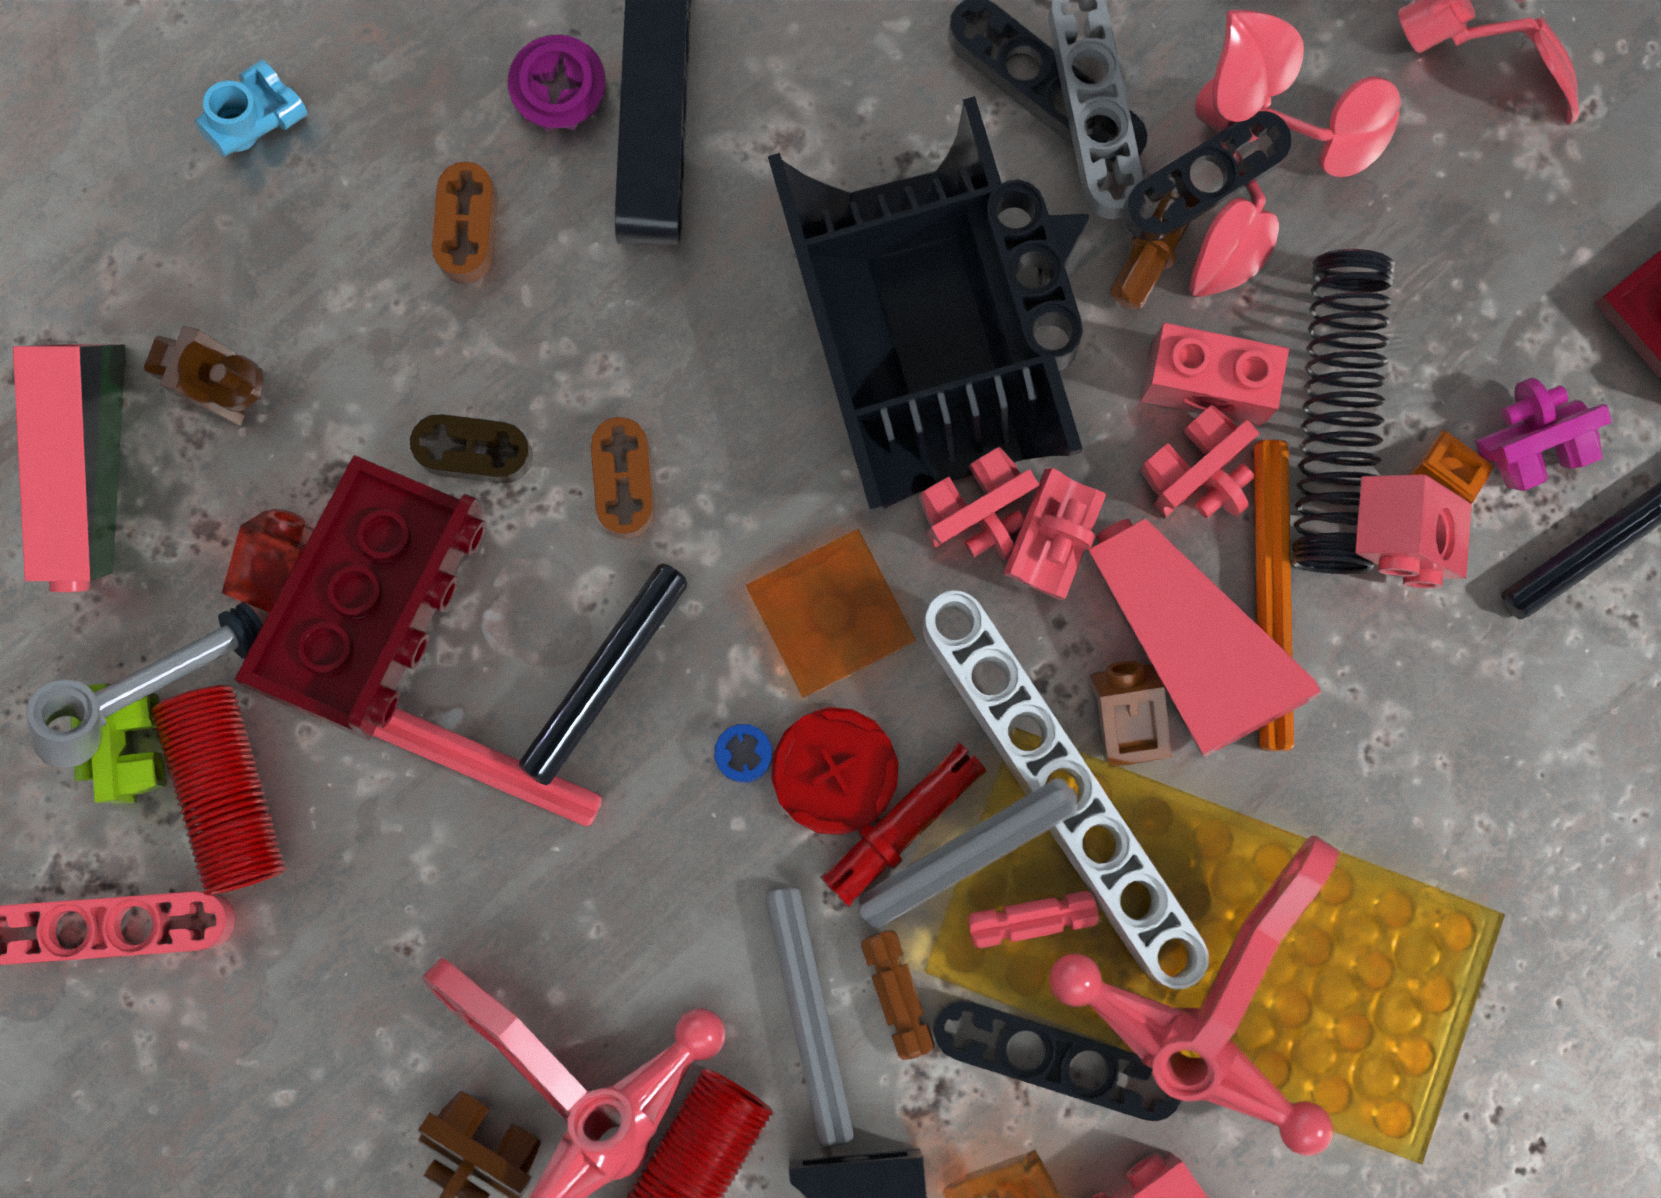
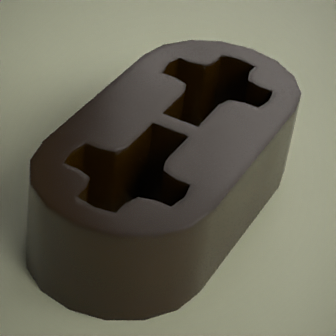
M444 414L430 415L418 422L410 436V450L415 460L429 473L438 476L493 483H512L521 479L529 471L533 461L532 447L524 433L515 425L506 422ZM440 431H446L447 436L452 442L466 445L465 451L444 450L442 459L435 460V455L425 445L427 440H437ZM508 438L510 445L519 453L517 458H507L503 468H497V464L492 456L477 453L478 447L499 448L501 439Z

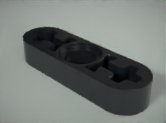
M1259 111L1252 118L1234 123L1142 180L1131 191L1123 206V220L1127 229L1141 240H1161L1270 173L1287 156L1290 150L1291 133L1289 127L1278 115L1267 111ZM1251 131L1257 138L1266 134L1271 138L1272 144L1266 150L1267 156L1262 150H1258L1244 158L1237 165L1233 154L1240 151L1251 139ZM1203 160L1216 164L1223 175L1221 189L1211 193L1197 189L1190 178L1192 164ZM1173 177L1175 183L1169 180V178ZM1176 187L1181 198L1173 202L1163 213L1162 220L1164 223H1161L1155 216L1149 217L1146 220L1141 216L1140 210L1146 203L1144 196L1147 195L1153 203L1158 202L1168 196ZM1186 203L1192 206V208L1188 209Z

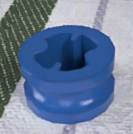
M737 724L727 728L719 736L715 745L714 758L718 768L728 779L737 783H750L760 779L768 771L772 762V747L768 737L759 728L750 724ZM744 736H749L758 742L754 751L761 760L750 771L747 764H744L743 772H739L729 766L733 756L727 750V747L733 739L738 737L740 743L743 744Z

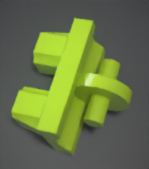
M102 683L86 686L93 693H96L111 684ZM151 693L106 717V725L101 727L102 740L99 749L88 761L74 766L75 782L93 780L95 803H113V805L137 803L136 795L166 786L165 761L162 753L153 751L133 754L131 731L158 727L154 724L156 720L152 718L154 714L150 712L160 702L158 694ZM70 717L71 730L78 727L82 721L78 718Z

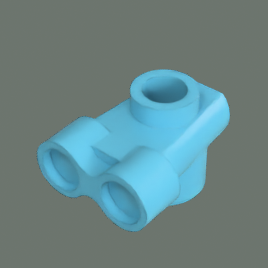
M262 59L238 75L240 82L231 80L218 82L212 85L203 97L205 112L195 119V124L201 135L223 158L235 151H245L251 148L257 138L277 127L284 131L308 115L307 109L298 95L290 87L285 86L270 65Z

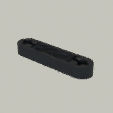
M964 0L958 4L951 14L948 40L952 50L971 67L1073 146L1068 117L1061 115L1055 109L1053 103L1054 97L1062 92L1054 49L990 0ZM982 20L988 24L986 37L979 33L972 39L965 36L966 22L974 26ZM1003 37H1007L1009 40L1003 43L997 58L992 59L993 45L995 44L999 47ZM1015 54H1029L1037 60L1040 72L1033 79L1019 80L1008 72L1006 67L1007 60ZM1072 65L1073 73L1079 81L1086 84H1096ZM1129 109L1140 158L1147 144L1148 133L1143 121ZM1095 115L1089 117L1084 122L1085 130L1090 127ZM1103 115L1100 126L1095 124L1092 134L1088 136L1096 142L1107 143L1109 135L1114 137L1118 135V127L1110 117ZM1116 156L1105 160L1107 172L1113 173L1112 166Z
M958 999L948 1002L939 1009L934 1018L933 1035L935 1042L945 1055L954 1060L1147 1121L1157 1122L1168 1118L1177 1110L1181 1103V1100L1166 1094L1164 1100L1153 1098L1149 1108L1142 1107L1143 1096L1134 1090L1119 1086V1099L1109 1098L1118 1082L1120 1059L1129 1061L1123 1074L1142 1081H1148L1153 1070L1144 1065L1143 1060L1134 1052L969 1000ZM963 1011L971 1012L973 1014L971 1018L972 1024L978 1029L993 1033L994 1019L1004 1021L1005 1025L995 1040V1059L983 1058L982 1056L989 1046L986 1043L973 1039H967L963 1048H955L953 1046V1035L945 1031L947 1020L958 1021ZM1021 1031L1036 1033L1043 1044V1055L1040 1061L1034 1067L1027 1069L1012 1065L1007 1056V1044L1010 1038ZM1095 1051L1104 1060L1106 1066L1105 1076L1096 1087L1089 1089L1080 1088L1071 1079L1069 1073L1070 1064L1073 1058L1080 1052Z

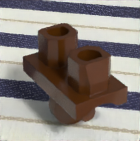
M182 326L177 340L158 335L153 341L144 365L145 372L158 379H162L159 386L222 421L237 426L242 425L245 417L244 409L249 408L260 398L264 382L262 368L257 363L243 355H239L199 329Z
M459 1091L441 1110L438 1116L429 1112L418 1129V1132L421 1133L418 1139L419 1143L458 1167L456 1171H453L436 1159L429 1165L424 1177L444 1189L439 1198H489L491 1194L470 1181L472 1177L506 1198H522L529 1188L532 1176L528 1173L533 1166L541 1141L521 1127L511 1124L494 1152L473 1140V1137L488 1116L489 1109L464 1091Z

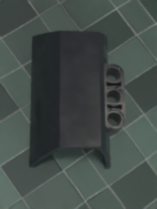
M975 96L963 99L956 138L946 158L934 172L848 192L804 175L783 161L780 153L768 156L870 513L883 510L901 500L925 491L947 477L954 481L973 475L968 466L998 447H1001L1014 463L1040 457L1071 456L1082 452L1083 447L1060 375V371L1068 368L1075 360L1083 333L1082 320L1044 198L1039 189L1029 182L1022 180L1001 182ZM1008 208H1019L1027 212L1032 220L1022 228H1010L1005 226L998 216ZM1035 266L1044 270L1048 274L1050 281L1041 288L1031 289L1023 286L1015 275L1025 267ZM1044 326H1055L1066 333L1069 342L1060 349L1049 350L1037 343L1034 334Z

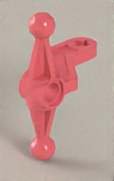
M1312 835L1303 843L1243 922L1200 1008H1174L1106 984L1101 980L1098 965L1090 957L1079 953L1065 954L1052 965L1049 972L1052 994L1061 1003L1071 1007L1089 1004L1143 1060V1064L1153 1070V1076L1158 1086L1167 1095L1181 1101L1194 1102L1200 1100L1204 1102L1206 1100L1274 1124L1279 1127L1283 1143L1292 1152L1302 1156L1318 1155L1328 1148L1333 1137V1124L1329 1114L1320 1105L1309 1101L1290 1103L1230 1038L1236 1031L1279 943L1329 878L1338 859V849L1316 835ZM1191 1050L1198 1053L1201 1057H1188L1179 1051Z
M440 958L422 976V980L429 990L451 1012L496 1048L563 1120L567 1122L568 1130L562 1135L560 1144L529 1198H586L606 1183L632 1175L643 1165L648 1157L651 1144L650 1138L657 1132L656 1129L691 1063L694 1060L701 1061L712 1058L720 1052L725 1043L724 1023L715 1012L705 1008L689 1010L680 1017L675 1026V1043L613 1086L609 1085L606 1089L600 1088L587 1092L518 1017L446 959ZM614 1127H620L610 1139L602 1142L599 1141L606 1131Z

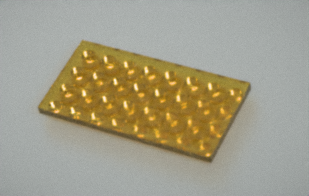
M1015 727L1011 733L1010 740L1018 749L1033 751L1039 747L1042 737ZM1079 752L1203 939L1209 953V965L1204 977L1196 985L1186 989H1173L1151 981L1142 972L1098 904V923L1095 926L1071 930L1070 926L1063 927V932L1016 942H1010L1009 938L1001 939L1002 944L985 948L974 947L968 928V916L971 913L995 909V912L999 913L1003 912L1004 906L1056 897L1060 901L1064 900L1065 894L1089 891L1049 830L955 884L924 972L1135 1053L1089 1004L1071 1007L1061 1003L1052 994L1049 983V972L1052 965L1065 954L1079 953L1090 957L1098 965L1101 980L1106 984L1174 1008H1200L1243 922L1307 838ZM1003 759L1001 760L978 824L1026 796ZM1053 771L1048 776L1045 784L1054 779H1063L1077 796L1078 786L1070 774L1064 771ZM1092 826L1084 834L1082 848L1085 855L1091 861L1101 864L1111 857L1114 850V840L1105 828ZM1339 851L1337 862L1326 883L1279 943L1230 1040L1237 1044V1047L1290 1103L1309 1101L1320 1105L1329 1114L1333 1124V1131L1423 1165L1505 914ZM1134 881L1122 890L1120 906L1129 918L1133 920L1142 918L1150 908L1151 897L1143 884ZM1176 938L1165 941L1158 952V964L1161 970L1168 976H1174L1185 968L1188 961L1185 945ZM1191 1050L1179 1051L1188 1057H1201L1198 1053Z

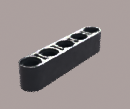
M625 0L615 198V236L617 244L680 246L692 0Z

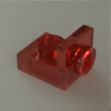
M283 509L265 510L241 524L222 594L270 613L315 528L305 525L306 521L302 516Z

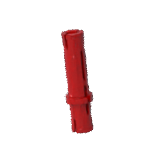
M958 742L953 747L954 749L874 827L867 824L859 832L862 839L827 873L820 877L846 906L850 907L854 903L853 900L888 866L894 870L903 861L900 854L970 785L987 772L975 755L971 758L967 755L969 750L964 745Z

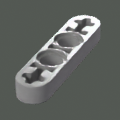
M1052 0L1048 13V25L1083 195L1088 207L1096 215L1105 219H1118L1123 217V206L1134 187L1144 180L1107 1ZM1071 2H1078L1081 11H1089L1084 24L1085 38L1076 41L1078 35L1076 19L1074 15L1066 14ZM1083 57L1098 59L1105 67L1106 77L1096 84L1083 83L1075 77L1072 70L1073 63ZM1094 115L1108 116L1116 123L1118 136L1107 143L1096 142L1087 135L1084 129V122ZM1115 156L1116 158L1112 166L1115 181L1120 185H1128L1124 189L1120 200H1113V196L1108 190H1099L1107 176L1105 160Z

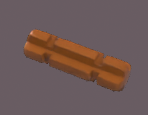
M886 930L862 940L861 947L867 965L875 966L877 974L871 975L887 1024L888 1026L895 1025L897 1033L891 1036L898 1056L902 1060H910L929 1053L934 1049L935 1043L928 1023L921 1024L919 1016L925 1013L907 963L903 965L900 963L898 956L903 955L904 952L898 934L894 930Z

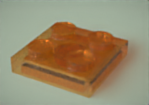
M859 528L746 584V589L803 700L916 643V638Z

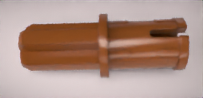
M1171 192L1168 196L1161 199L1152 217L1155 216L1161 223H1164L1162 220L1163 213L1173 202L1181 198L1180 195L1176 192ZM1186 203L1188 209L1192 208V206ZM1189 223L1158 241H1145L1133 236L1129 244L1132 252L1110 289V297L1119 303L1120 307L1127 310H1139L1144 306L1164 268H1171L1175 263L1177 257L1174 250Z

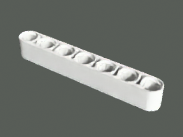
M948 591L938 595L930 603L923 620L922 634L925 641L1026 796L1044 786L1048 776L1053 771H1064L1075 779L1078 786V799L1076 800L1078 811L1073 816L1049 829V831L1088 890L1092 892L1097 904L1142 972L1151 981L1173 989H1186L1196 985L1204 977L1209 965V953L1203 939L980 603L972 595L962 591ZM946 609H957L967 616L970 622V633L960 640L947 639L938 632L935 625V616ZM983 662H991L998 665L1006 677V686L1003 692L997 695H986L979 692L972 682L973 668ZM1026 716L1033 719L1039 725L1042 732V740L1036 750L1023 751L1012 744L1008 736V727L1013 718ZM1092 826L1105 828L1114 840V850L1111 857L1101 864L1091 861L1085 855L1082 848L1084 834ZM1134 881L1143 884L1151 897V905L1148 912L1137 920L1129 918L1120 906L1122 890ZM1176 938L1185 945L1188 961L1180 973L1168 976L1161 970L1158 964V952L1165 941Z

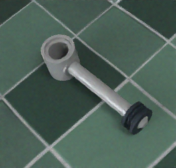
M241 602L236 605L235 609L230 608V612L224 611L218 615L221 628L96 693H93L86 685L69 679L54 680L44 684L33 693L27 705V719L35 753L44 762L56 767H74L88 761L99 749L102 740L101 727L106 725V717L233 650L238 656L245 659L263 626L262 620L247 603ZM63 716H72L82 721L78 727L70 731L60 732L48 727L53 720Z

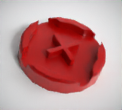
M826 707L804 715L784 731L773 753L771 779L780 805L796 823L817 834L845 835L861 830L867 824L870 825L886 811L897 789L899 762L891 740L875 720L853 709Z

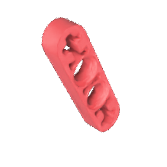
M203 891L0 905V929L5 927L6 922L8 927L12 928L37 926V939L12 941L8 943L7 948L5 943L0 942V965L209 950L219 947L228 940L234 930L236 918L234 909L227 898L220 894L208 896L203 894ZM171 902L172 905L168 912L166 904ZM201 902H203L204 912L215 913L216 925L205 929L204 939H201L200 931L196 928L170 930V916L195 915L199 912ZM138 906L148 911L152 917L153 927L148 939L141 944H132L122 935L121 921L127 911ZM71 911L82 915L88 928L85 940L74 949H68L61 945L56 935L58 921L63 915ZM38 912L41 913L39 919L37 917ZM169 933L173 941L171 944L167 943Z

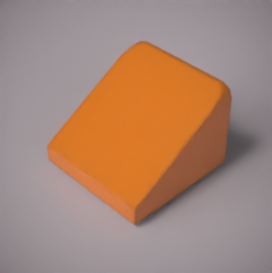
M1443 429L1408 475L1425 474L1472 504L1494 466Z

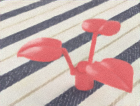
M1415 0L1398 10L1399 20L1405 35L1419 54L1452 37L1456 46H1459L1470 39L1512 32L1524 33L1535 43L1543 61L1567 98L1566 125L1577 121L1579 117V103L1575 70L1565 47L1542 16L1535 20L1533 18H1523L1467 28L1466 22L1475 18V12L1470 0Z
M1253 10L1227 11L1223 50L1216 68L1215 77L1202 88L1195 104L1197 118L1220 133L1236 122L1252 118L1259 111L1274 113L1285 121L1289 129L1319 141H1326L1320 155L1319 165L1322 170L1335 177L1355 175L1375 162L1389 144L1398 123L1399 108L1402 103L1396 86L1387 79L1378 76L1366 77L1353 83L1336 102L1330 117V128L1316 127L1269 108L1271 96L1279 95L1287 90L1299 74L1304 54L1301 35L1286 21L1266 12ZM1252 131V137L1248 142H1252L1257 139V137L1253 135ZM1239 151L1233 154L1237 165H1239L1243 158ZM1256 181L1246 187L1250 195V201L1245 198L1231 200L1221 209L1211 223L1204 237L1191 276L1188 293L1192 296L1205 297L1240 286L1254 277L1270 258L1278 237L1279 221L1277 216L1270 211L1262 210L1266 198Z

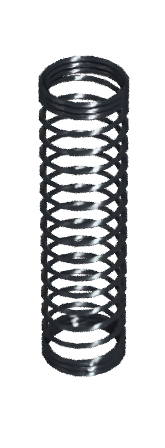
M1339 249L1320 254L1312 262L1314 266L1312 267L1313 273L1311 275L1316 283L1310 291L1317 301L1311 305L1309 311L1316 320L1307 328L1314 340L1308 344L1306 349L1308 354L1314 359L1310 360L1305 366L1307 374L1312 378L1303 386L1305 392L1312 398H1309L1302 405L1303 411L1310 418H1307L1300 427L1309 437L1304 439L1299 445L1301 451L1309 457L1304 458L1297 465L1299 470L1307 476L1296 485L1298 490L1306 495V497L1301 498L1295 504L1299 513L1305 515V517L1298 519L1293 524L1295 530L1304 535V537L1298 538L1292 544L1293 548L1291 549L1294 553L1291 556L1294 559L1291 560V563L1296 568L1317 573L1361 574L1373 570L1375 566L1373 562L1355 553L1357 533L1333 532L1316 534L1306 531L1299 526L1302 523L1313 520L1335 524L1358 525L1359 515L1356 512L1316 514L1305 510L1301 505L1314 500L1359 506L1360 492H1325L1316 494L1304 489L1303 484L1319 480L1339 485L1361 486V480L1340 478L1362 479V476H1377L1370 473L1349 471L1316 474L1305 469L1304 465L1306 463L1319 460L1345 466H1374L1382 461L1378 455L1367 452L1337 451L1316 454L1305 447L1306 444L1316 440L1352 447L1377 446L1384 441L1379 435L1369 432L1336 431L1316 434L1307 428V425L1314 421L1347 427L1379 426L1385 421L1381 415L1371 412L1337 411L1315 414L1308 408L1310 404L1316 401L1352 408L1378 407L1386 402L1382 395L1372 392L1338 391L1318 395L1310 390L1311 384L1318 381L1329 385L1357 389L1381 387L1388 382L1383 375L1373 372L1341 371L1317 375L1311 369L1312 365L1318 362L1349 369H1375L1383 367L1389 362L1384 355L1373 352L1343 351L1319 356L1312 349L1314 345L1320 342L1333 347L1353 350H1374L1383 348L1390 343L1386 336L1366 331L1384 329L1392 323L1387 316L1369 311L1384 310L1393 304L1388 296L1372 292L1384 291L1394 285V267L1396 266L1394 260L1384 253L1372 250ZM1339 267L1370 268L1378 271L1347 273L1338 272L1330 269ZM1323 285L1349 292L1336 293L1322 298L1318 295L1317 289ZM1371 298L1382 300L1386 303L1358 306L1337 303L1332 300ZM1324 304L1350 312L1334 313L1321 317L1316 313L1315 309L1318 305ZM1351 317L1371 318L1384 321V323L1356 325L1332 320ZM1323 323L1335 328L1356 331L1335 332L1319 336L1315 333L1314 328L1316 325ZM1360 337L1378 339L1384 342L1353 344L1333 341L1331 339ZM1364 357L1377 359L1380 362L1350 363L1331 359ZM1363 377L1379 381L1358 383L1331 378ZM1362 397L1378 401L1353 402L1331 398ZM1340 417H1360V418H1368V419H1374V420H1373V421H1347V420H1339V419H1334V418H1340ZM1340 437H1356V438H1366V439H1372V440H1369V441H1353V440H1342V439H1336V438H1340ZM1340 457H1346V458H1364V459H1371V460H1346V459H1337V458H1340Z

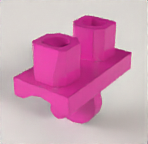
M1532 377L1516 384L1514 390L1516 403L1502 408L1503 420L1509 427L1475 440L1479 455L1484 459L1496 462L1506 486L1511 489L1524 491L1545 483L1548 479L1541 454L1546 449L1555 446L1560 466L1569 469L1584 467L1601 460L1603 455L1598 428L1612 423V419L1607 405L1600 404L1588 408L1581 400L1568 402V394L1563 386L1559 385L1546 390L1539 380Z

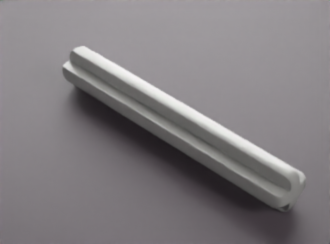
M1063 779L1050 781L862 893L859 897L860 907L858 908L861 918L866 919L872 928H881L1076 814L1078 811L1076 793L1072 788H1069Z
M793 886L773 890L767 893L766 902L818 1140L822 1147L843 1145L852 1141L854 1134L800 890Z

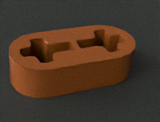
M468 161L454 163L447 167L439 177L436 189L432 238L433 257L441 271L450 280L462 284L473 283L481 279L490 269L493 259L497 210L496 189L490 176L480 165ZM473 181L478 192L482 194L471 196L469 215H462V205L457 195L453 194V192L463 191L465 182ZM461 230L467 231L468 241L473 250L477 251V254L467 255L465 265H457L453 256L448 253L449 250L459 249Z
M614 417L601 423L592 435L591 457L595 509L600 523L609 534L620 539H633L645 533L654 520L655 505L650 447L644 430L637 422L625 417ZM625 433L629 443L638 444L637 449L627 451V472H617V463L611 452H604L605 446L614 444L615 434ZM629 484V494L634 504H643L642 511L632 513V523L624 525L621 524L617 514H608L609 507L619 505V485Z

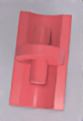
M1211 405L1183 431L1205 455L1198 463L1191 468L1172 446L1167 443L1140 468L1150 487L1159 496L1152 506L1164 519L1203 485L1208 493L1195 504V507L1205 518L1210 517L1220 507L1234 516H1239L1248 508L1247 498L1241 489L1254 478L1252 471L1244 464H1240L1229 475L1221 469L1246 449L1249 443L1260 433L1248 420L1237 427L1226 415Z
M998 447L968 466L985 494L983 497L966 506L950 477L936 483L918 496L925 517L931 525V528L925 532V535L934 549L979 523L982 532L964 542L971 556L975 558L993 548L1003 561L1009 559L1014 547L1010 536L1021 530L1025 518L1019 510L1002 520L995 513L1032 492L1031 490L1038 487L1039 483L1030 469L1021 474L1015 463L1001 447Z
M1054 468L1044 469L1039 486L1003 574L1057 600L1065 599L1084 550L1090 549L1095 539L1092 530L1106 493L1078 483Z

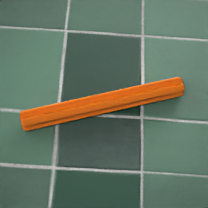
M1268 439L1258 441L1254 445L1257 625L1293 658L1289 445L1283 440ZM1294 710L1259 729V747L1261 750L1267 752H1286L1292 750L1294 746Z

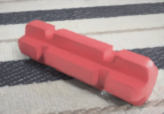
M1090 891L1065 894L1064 900L1060 901L1056 897L1004 906L1003 912L996 913L995 909L974 912L968 916L970 938L974 947L978 948L1002 944L1001 939L1009 938L1010 942L1061 933L1063 932V927L1070 926L1071 930L1092 927L1098 923L1097 904Z

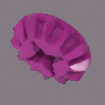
M547 35L528 43L515 56L508 73V91L512 103L526 122L531 121L543 127L547 132H550L553 128L565 127L575 130L578 123L589 116H596L597 107L603 96L606 95L605 71L597 53L585 42L567 35ZM561 64H563L568 84L576 87H573L572 90L563 89L560 97L556 98L555 104H552L549 89L543 85V82L554 81L557 72H560Z

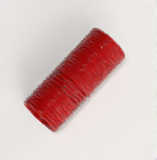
M230 685L208 686L184 692L157 703L150 711L154 714L152 718L156 720L154 724L158 726L156 731L159 732L158 737L161 738L159 743L163 745L161 749L165 751L163 755L167 757L165 762L168 763L166 768L170 769L168 774L172 776L170 780L174 782L172 787L176 788L174 791L177 794L175 799L179 800L177 806L182 808L179 813L184 815L182 821L186 823L184 828L188 830L186 834L190 838L188 843L192 844L190 849L193 850L192 856L195 857L193 862L197 863L195 868L199 869L197 873L201 876L199 881L203 882L200 887L204 888L202 893L208 896L230 892L271 879L284 873L287 869L284 866L286 861L282 860L284 855L280 853L282 849L278 847L280 842L276 841L278 836L275 835L276 830L273 829L275 824L271 822L273 819L271 817L272 814L267 812L270 807L264 805L267 799L263 798L265 792L261 790L263 787L261 784L262 780L258 779L260 774L257 773L258 768L255 767L257 762L253 760L255 756L251 754L253 750L250 748L251 743L248 742L249 737L246 736L248 733L245 730L246 725L243 724L244 719L239 711L241 707L237 705L239 701L235 699L237 697L234 693L235 688Z
M701 1069V1075H698V1080L694 1081V1086L690 1088L691 1092L686 1094L687 1098L683 1099L684 1104H681L680 1110L676 1111L677 1115L673 1116V1121L669 1123L670 1127H667L666 1133H663V1139L658 1141L659 1145L655 1146V1151L652 1152V1156L645 1163L646 1168L641 1170L642 1175L637 1177V1183L632 1185L633 1190H629L627 1198H684L683 1196L686 1198H725V1193H728V1187L732 1186L731 1181H735V1175L739 1174L738 1170L742 1169V1164L746 1162L745 1158L749 1157V1152L753 1150L752 1146L756 1145V1140L760 1138L759 1134L763 1133L762 1128H766V1122H769V1117L773 1116V1110L757 1096L730 1079L712 1070Z

